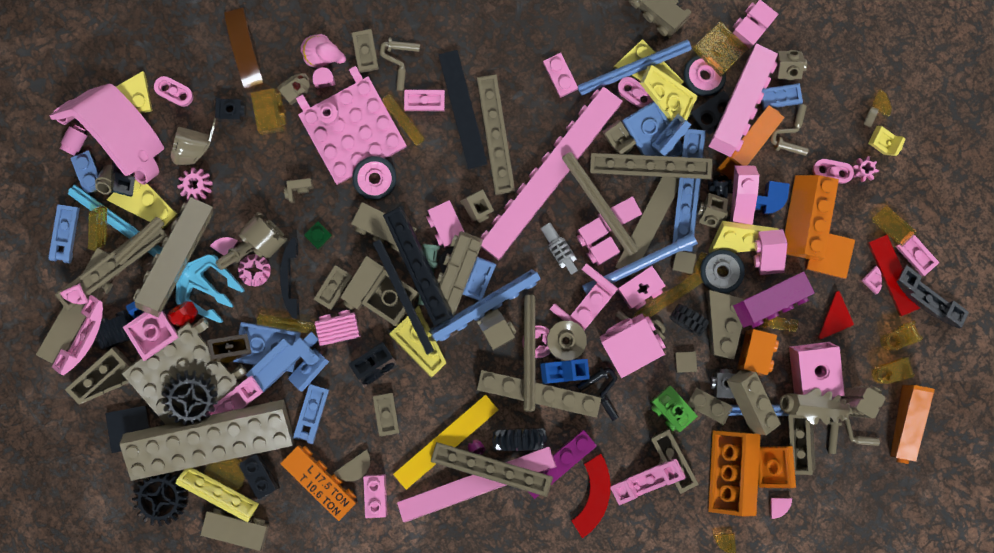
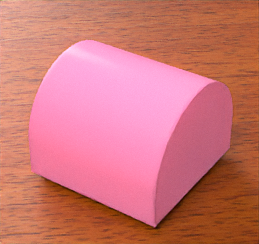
M322 67L314 72L313 84L316 88L336 85L335 78L329 69Z

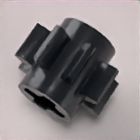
M715 175L713 181H708L709 193L727 198L728 193H733L732 180H729L726 175Z

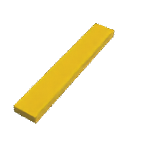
M484 395L393 475L407 490L436 465V463L431 462L436 442L452 447L458 446L499 409L487 395Z

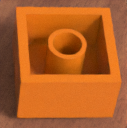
M755 329L746 330L737 370L753 371L760 376L768 375V372H772L774 360H772L773 352L777 351L779 340H776L777 335Z

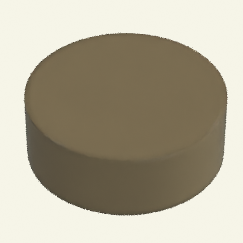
M873 106L870 108L863 123L865 126L871 128L879 109Z

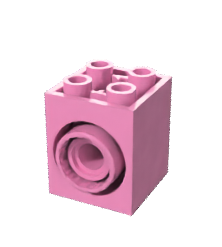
M642 313L632 319L628 318L615 324L605 334L599 336L621 378L665 355L662 349L666 347L658 334L654 335L652 331L656 329L648 316L645 318Z
M822 342L789 347L794 394L804 395L815 388H819L822 396L831 391L832 400L837 395L845 396L839 346L831 342Z

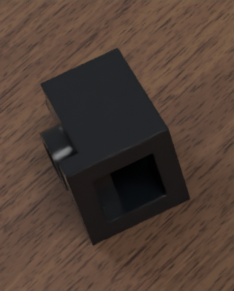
M216 98L215 118L219 122H243V117H246V105H243L244 103L239 99ZM229 106H233L232 112H227Z

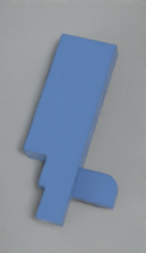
M311 332L303 340L299 338L292 346L287 340L283 339L246 376L248 378L253 376L260 388L265 392L299 358L302 357L309 365H314L320 360L310 349L318 341V338Z

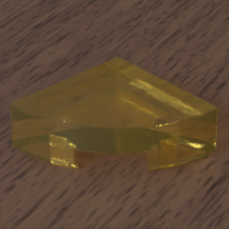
M879 90L871 107L878 108L879 113L889 117L892 111L887 94Z
M734 533L713 535L720 549L727 553H736Z

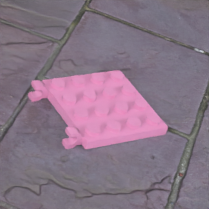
M356 66L349 69L356 82L355 84L310 108L303 95L296 98L303 110L298 116L336 185L351 178L356 165L361 160L371 156L386 159L407 147L369 77L363 79ZM323 103L333 104L339 113L338 122L333 126L323 125L317 117V109ZM327 111L324 116H329L331 111Z

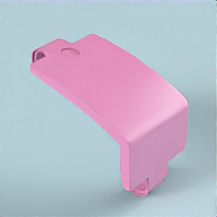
M106 84L87 90L77 98L65 102L56 108L54 113L49 115L52 120H57L60 124L64 125L76 118L97 140L125 176L133 173L135 179L145 185L159 174V168L153 157L164 150L163 144L140 112L114 85Z

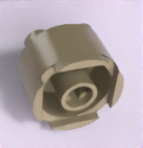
M257 212L240 230L241 233L238 236L245 243L249 242L254 247L252 250L256 255L271 258L287 241V238H283V232L271 220L264 221L262 219L264 215Z

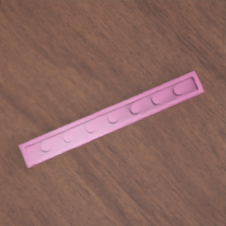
M550 447L506 462L539 473L556 467ZM470 475L397 502L403 522H408L506 485L476 475Z

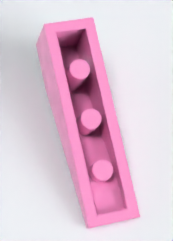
M735 166L730 222L753 224L759 186V173L756 166Z

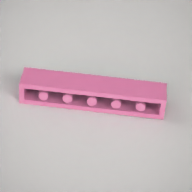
M759 44L754 46L708 147L729 157L732 156L734 151L739 152L744 142L741 140L742 135L746 136L751 126L748 124L749 119L753 120L758 110L755 108L756 103L760 104L764 96L762 89H766L771 80L768 77L769 73L773 74L778 64L775 62L777 53Z

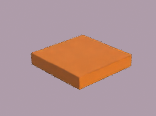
M829 233L825 258L821 261L808 259L806 270L846 279L855 240Z
M760 446L759 488H796L793 446Z

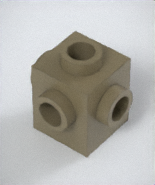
M778 51L776 59L778 64L775 69L777 78L787 80L802 79L803 71L807 70V60L804 59L802 51Z
M709 193L704 203L701 202L698 207L697 214H700L699 223L718 229L721 222L727 219L728 199Z

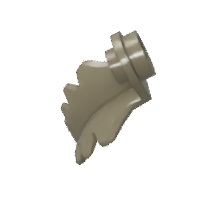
M815 388L804 395L788 393L780 399L782 411H785L787 414L801 415L812 425L818 424L819 419L828 425L830 418L835 423H838L839 419L844 421L845 417L848 418L849 414L852 413L850 403L846 404V399L840 401L841 396L837 395L832 400L831 391L822 396L819 388Z

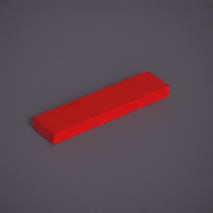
M888 235L868 242L867 244L881 271L899 316H904L920 309L905 295L896 282L903 268Z

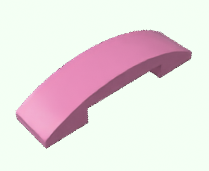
M93 295L89 296V302L85 303L81 311L86 316V319L69 351L61 349L52 365V368L61 375L68 373L82 360L97 336L102 319L103 305L102 301Z
M250 376L219 400L216 405H213L215 407L214 412H208L210 415L245 408L259 397L263 390L253 376Z
M674 459L612 485L611 490L618 504L621 505L636 499L640 495L665 485H671L686 477L677 459Z

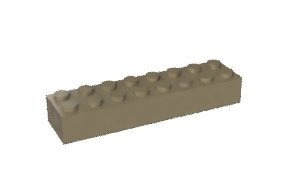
M283 399L213 414L209 418L203 417L201 423L198 419H195L193 425L191 420H187L186 425H183V421L125 433L122 436L120 448L130 480L133 481L290 447L293 445L294 435Z

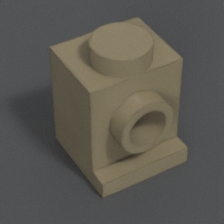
M480 190L460 200L472 222L477 220L480 223L488 219V214L494 211L484 190Z

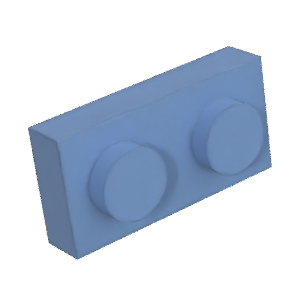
M677 114L652 145L661 154L666 156L674 148L677 141L687 133L691 124Z
M88 150L71 157L70 159L83 191L89 195L98 192L95 188V180L99 175V170L91 151Z

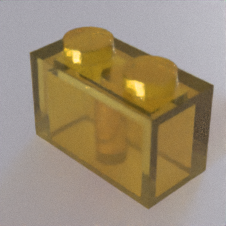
M275 88L251 92L258 133L265 135L285 131L284 125L287 122L285 113H281L280 105H283L281 93L278 94Z

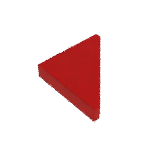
M840 291L834 293L833 300L818 336L819 340L854 325Z

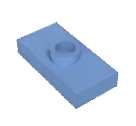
M800 83L762 89V93H764L761 100L762 110H765L769 105L772 108H779L803 103Z
M477 256L463 295L480 301L486 291L496 263Z
M315 348L313 352L320 360L314 365H309L303 361L288 378L301 392L304 391L329 362Z

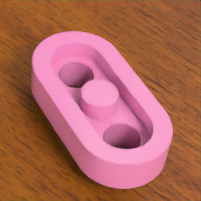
M160 77L154 83V90L159 96L181 107L188 106L193 101L192 91L187 86L169 77ZM169 85V89L163 91V86ZM182 94L187 95L186 99L181 100L180 96Z
M625 77L619 82V94L637 108L641 109L653 102V99L634 78ZM629 85L631 91H625L624 86ZM641 97H646V98H647V102H646V103H642V102L640 101V98H641Z
M828 159L817 161L812 168L813 175L839 179L838 183L840 184L849 182L854 176V170L848 163ZM824 167L825 173H821L819 168ZM839 171H844L845 176L841 177Z

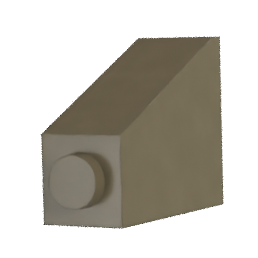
M366 256L341 296L345 300L343 305L352 311L354 308L360 310L363 305L361 304L383 270L386 269Z

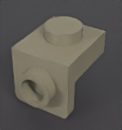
M619 120L602 131L613 150L619 154L629 152L633 148L632 146L636 144L635 139L630 137Z

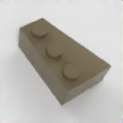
M629 0V3L634 8H639L643 12V16L648 22H653L657 26V30L661 35L671 38L687 22L692 13L688 8L684 11L676 5L678 0Z
M708 290L706 291L710 354L734 360L742 324L733 305L745 299Z
M490 309L485 312L484 317L476 320L493 351L515 339L514 334H516L514 326L511 321L506 322L498 309Z
M114 346L65 390L80 405L128 384L129 382L122 375V371L132 363Z

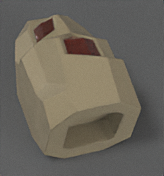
M299 73L291 76L280 84L277 89L292 105L297 102V97L304 96L308 92L310 79L305 73Z

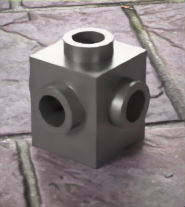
M720 369V373H714V377H711V389H714V397L734 398L729 385L727 384L726 387L724 385L725 380L727 381L735 375L732 374V369Z

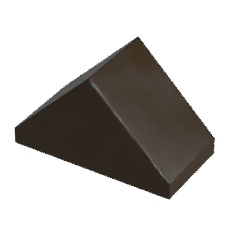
M247 334L206 341L211 361L229 363L251 354Z

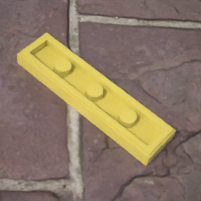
M193 468L184 469L176 480L177 485L246 522H249L259 503Z

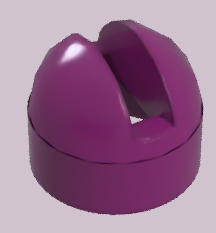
M473 440L472 444H468V452L482 455L485 452V447L479 440Z

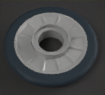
M720 249L709 253L704 258L700 274L707 288L711 291L725 294L736 290L741 285L745 269L742 260L737 254L729 250ZM719 266H725L728 269L727 276L720 277L717 274Z

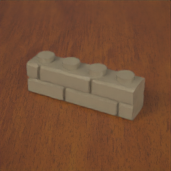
M460 231L459 236L454 235L450 245L454 247L452 254L447 253L443 264L447 266L445 273L440 272L437 280L453 317L483 242V239Z
M854 385L853 388L845 389V396H842L843 398L840 401L846 399V404L850 403L852 413L849 416L872 419L877 416L879 407H882L886 398L881 394L882 391L875 386Z

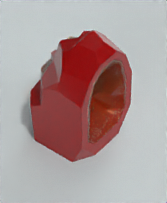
M185 301L171 309L167 315L171 324L182 327L187 322L193 323L198 315V311L193 302Z

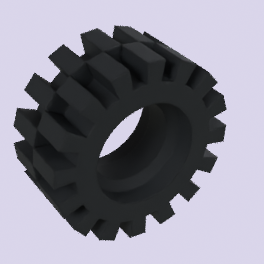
M679 303L669 317L674 323L697 336H701L709 324V321L702 315Z

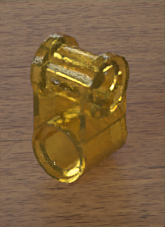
M913 320L885 333L881 337L880 343L885 350L892 351L921 341L923 337L919 335L915 327L916 322ZM891 336H893L896 340V344L894 346H892L889 343V339Z
M909 357L896 359L890 363L877 366L872 371V378L878 384H889L915 376ZM886 372V375L882 378L881 374Z

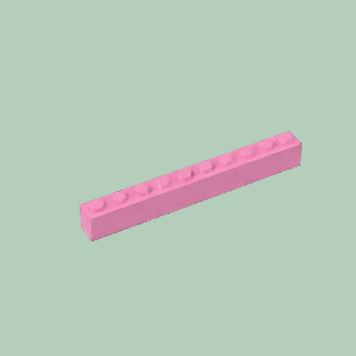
M605 87L600 91L597 89L590 97L592 102L588 107L584 105L578 113L580 116L576 122L572 120L565 130L568 132L564 138L560 136L553 145L556 148L553 152L545 154L541 160L543 162L542 166L539 169L534 168L529 175L531 180L527 185L523 183L516 192L519 195L516 199L508 201L504 207L506 209L505 213L502 216L498 215L492 222L494 227L490 232L486 230L480 237L483 239L481 248L498 261L570 171L562 157L572 152L578 160L621 106L623 101Z

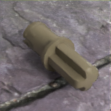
M243 241L237 247L230 248L226 255L216 261V265L220 270H223L234 262H240L241 258L253 251V246L249 242L245 243Z

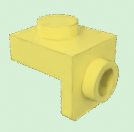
M876 126L868 144L884 155L897 156L902 150L906 139L903 136H895L883 126Z

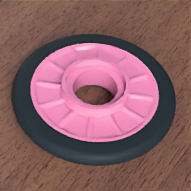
M699 54L692 57L686 63L684 80L689 89L694 93L702 96H711L718 93L724 87L726 71L723 66L715 62L711 55ZM718 67H721V68H722V71H721V72H719V71L717 70ZM700 71H707L710 78L707 80L703 79L700 76Z
M367 157L361 160L353 171L352 181L354 188L366 199H382L388 196L395 187V169L388 160L382 157ZM378 173L380 175L379 182L371 183L369 181L370 174Z

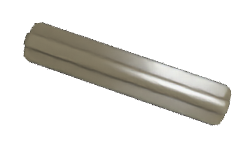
M155 217L114 256V260L118 264L123 265L164 225V222L159 217Z

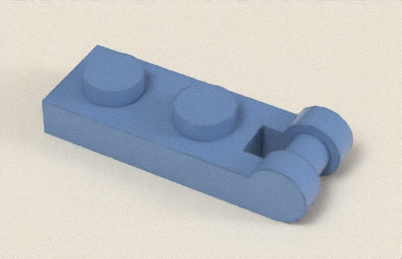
M57 204L49 251L50 261L63 260L64 263L72 262V251L80 208ZM59 246H64V252H59Z
M309 384L293 439H303L309 444L314 443L330 390ZM304 425L311 427L309 433L303 431Z

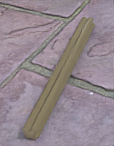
M572 152L564 155L562 160L628 255L636 253L638 247Z
M525 295L524 411L532 412L535 410V296Z

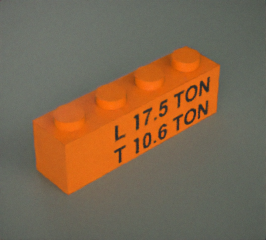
M297 446L280 464L326 510L340 521L358 502L355 499L357 496L349 488L345 490L340 485L342 481L335 474L331 476L326 471L328 467L321 460L316 461L312 457L313 452L308 447Z

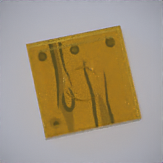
M721 21L693 47V50L720 77L749 49Z

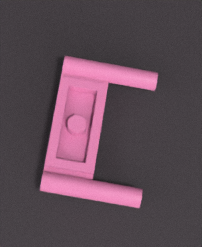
M587 263L581 270L597 283L574 312L569 315L555 303L550 308L563 321L578 323L584 330L618 290L616 286Z

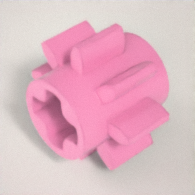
M866 157L864 162L861 158L857 159L858 165L852 167L856 173L853 177L858 176L861 178V182H864L866 177L870 181L873 180L874 176L872 174L879 172V170L875 169L877 162L869 161V157ZM863 166H865V169L868 170L867 173H865V170L862 169Z

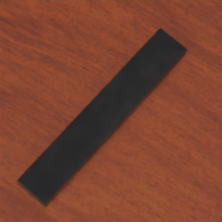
M458 50L438 54L468 170L486 166L488 163Z
M399 206L384 214L383 217L433 325L436 326L452 318V312L403 207Z
M382 241L373 242L426 354L433 353L434 348Z

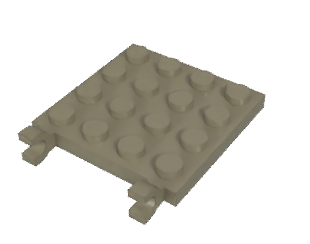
M204 317L193 326L187 322L176 330L179 338L146 361L139 358L122 371V375L165 425L176 423V415L169 418L168 414L170 411L163 410L167 404L161 403V399L165 398L161 393L166 390L164 388L165 383L171 384L169 381L170 377H174L177 380L176 373L179 372L184 376V371L188 370V375H192L193 370H196V376L198 377L201 373H204L203 380L210 377V384L216 385L213 391L218 392V396L215 397L218 401L239 385L237 379L247 374V369L242 363L230 372L222 362L210 360L208 346L198 334L209 327V323ZM189 383L179 386L175 392L185 390ZM195 384L196 392L207 397L204 389ZM192 389L190 390V394H188L187 396V406L189 405V401H191L193 398ZM173 399L174 404L184 411V404L178 402L177 399ZM204 404L193 406L191 412L200 409Z

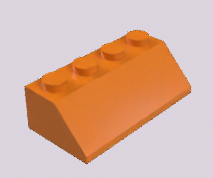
M795 175L784 231L787 240L786 255L818 261L825 258L839 179L820 175Z
M713 430L708 512L735 516H756L761 434Z

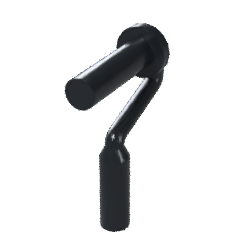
M601 366L599 367L600 371L576 386L581 392L604 377L608 379L607 374L610 373L613 379L602 391L600 398L602 406L610 419L614 421L619 416L605 395L617 381V375L613 369H603Z

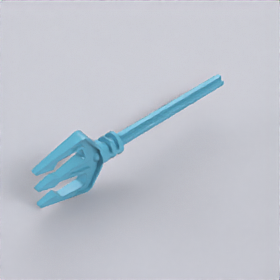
M75 184L68 190V195L129 239L140 232ZM157 244L148 253L155 257L157 253H161L163 248ZM206 255L187 263L176 284V303L179 305L185 301L193 302L189 297L192 289L196 288L215 297L218 303L234 307L228 297L223 293H219L204 277V271L210 266L227 278L229 287L240 292L245 290L227 268L223 270L218 268L216 265L217 256ZM193 302L199 315L219 323L223 322V319L214 309L206 311Z

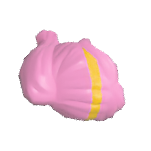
M323 34L309 36L301 44L300 52L303 55V60L311 67L322 68L331 62L341 64L346 61L344 54Z

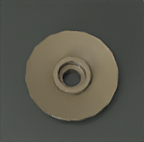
M573 321L556 323L547 335L549 351L556 358L563 361L578 358L584 352L587 345V336L584 329ZM564 337H567L569 339V342L566 345L562 342V339Z

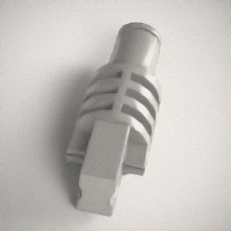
M551 223L543 226L541 230L550 243L548 245L560 267L564 268L566 266L571 275L576 273L578 269L573 261L577 260L566 240L559 237Z

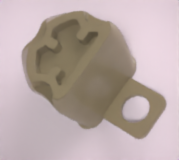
M214 118L210 135L183 127L177 128L170 156L174 164L189 165L197 162L209 148L216 118Z

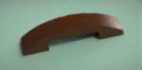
M244 8L224 12L233 54L244 89L264 84L249 33Z

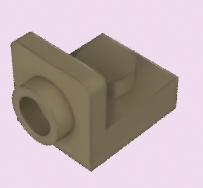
M308 178L287 181V186L284 187L285 198L289 199V202L295 203L294 191H297L298 194L308 193L309 189H314L313 180Z

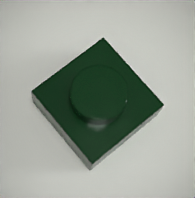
M319 222L304 234L318 250L333 237Z

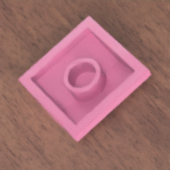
M163 311L159 318L144 312L123 327L143 361H146L179 338L173 324L169 322V318Z

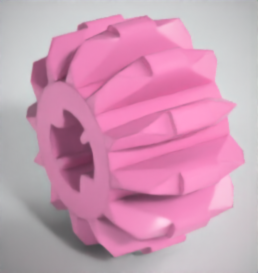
M191 168V174L185 170L183 173L186 177H179L183 184L177 185L179 189H183L180 195L186 196L188 201L190 197L199 201L200 196L205 200L207 197L204 193L212 192V190L207 188V186L213 185L212 181H207L210 175L208 173L204 174L203 169L196 171L195 168ZM194 181L197 182L198 187L196 189L193 188Z

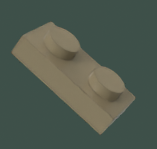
M372 29L353 32L352 37L359 73L378 70L379 65Z
M335 265L314 300L332 310L353 276Z
M698 388L695 389L688 402L690 408L722 425L725 424L733 409L731 405Z
M394 394L373 396L379 437L400 433Z

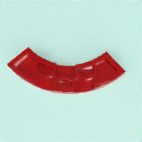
M601 453L584 463L590 482L589 497L583 510L571 520L582 539L598 525L609 503L611 490L610 475Z

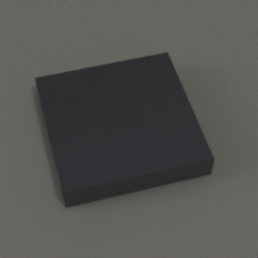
M147 406L105 413L111 453L121 452L120 442L123 434L151 428Z

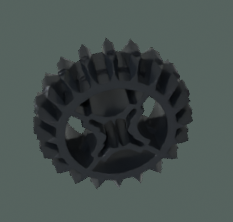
M188 370L184 371V376L179 372L176 373L177 380L174 377H170L169 381L171 384L165 383L164 388L166 390L161 393L165 397L161 399V403L167 404L163 410L170 411L168 417L172 418L176 415L175 422L178 423L180 419H183V425L187 424V420H191L193 425L195 419H198L201 423L203 421L202 416L209 418L210 414L208 411L214 412L215 407L213 405L218 403V400L215 399L218 396V392L213 391L216 385L210 384L211 378L208 377L203 380L204 373H201L198 377L196 376V370H193L192 375H188ZM189 383L185 390L175 392L179 386ZM195 384L204 389L207 397L196 392ZM192 389L193 398L191 401H189V405L187 406V396L188 394H190V390ZM173 399H177L178 402L184 404V411L174 404ZM204 404L200 409L191 412L193 406Z
M543 428L497 429L493 431L492 437L493 449L498 451L541 450L546 447L547 442L546 430Z
M170 472L164 475L160 474L150 478H142L143 482H137V486L140 489H134L133 493L137 494L138 497L132 498V501H138V505H135L133 508H140L141 511L138 512L137 516L145 515L143 518L144 522L151 519L150 525L153 526L158 522V526L161 527L164 525V521L167 525H170L172 520L177 521L179 519L177 514H184L180 507L186 508L188 506L183 500L189 499V496L183 495L182 492L187 490L181 489L176 484L178 475H173L170 479ZM154 482H162L156 492L147 491ZM168 485L173 489L176 499L169 495ZM162 494L166 501L159 503L156 496ZM146 499L152 502L153 512L147 506ZM164 505L174 506L168 514L159 515Z

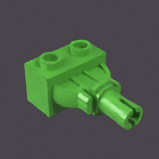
M670 385L650 401L653 404L652 410L658 416L663 415L667 420L665 422L666 426L672 432L676 430L680 433L698 417Z

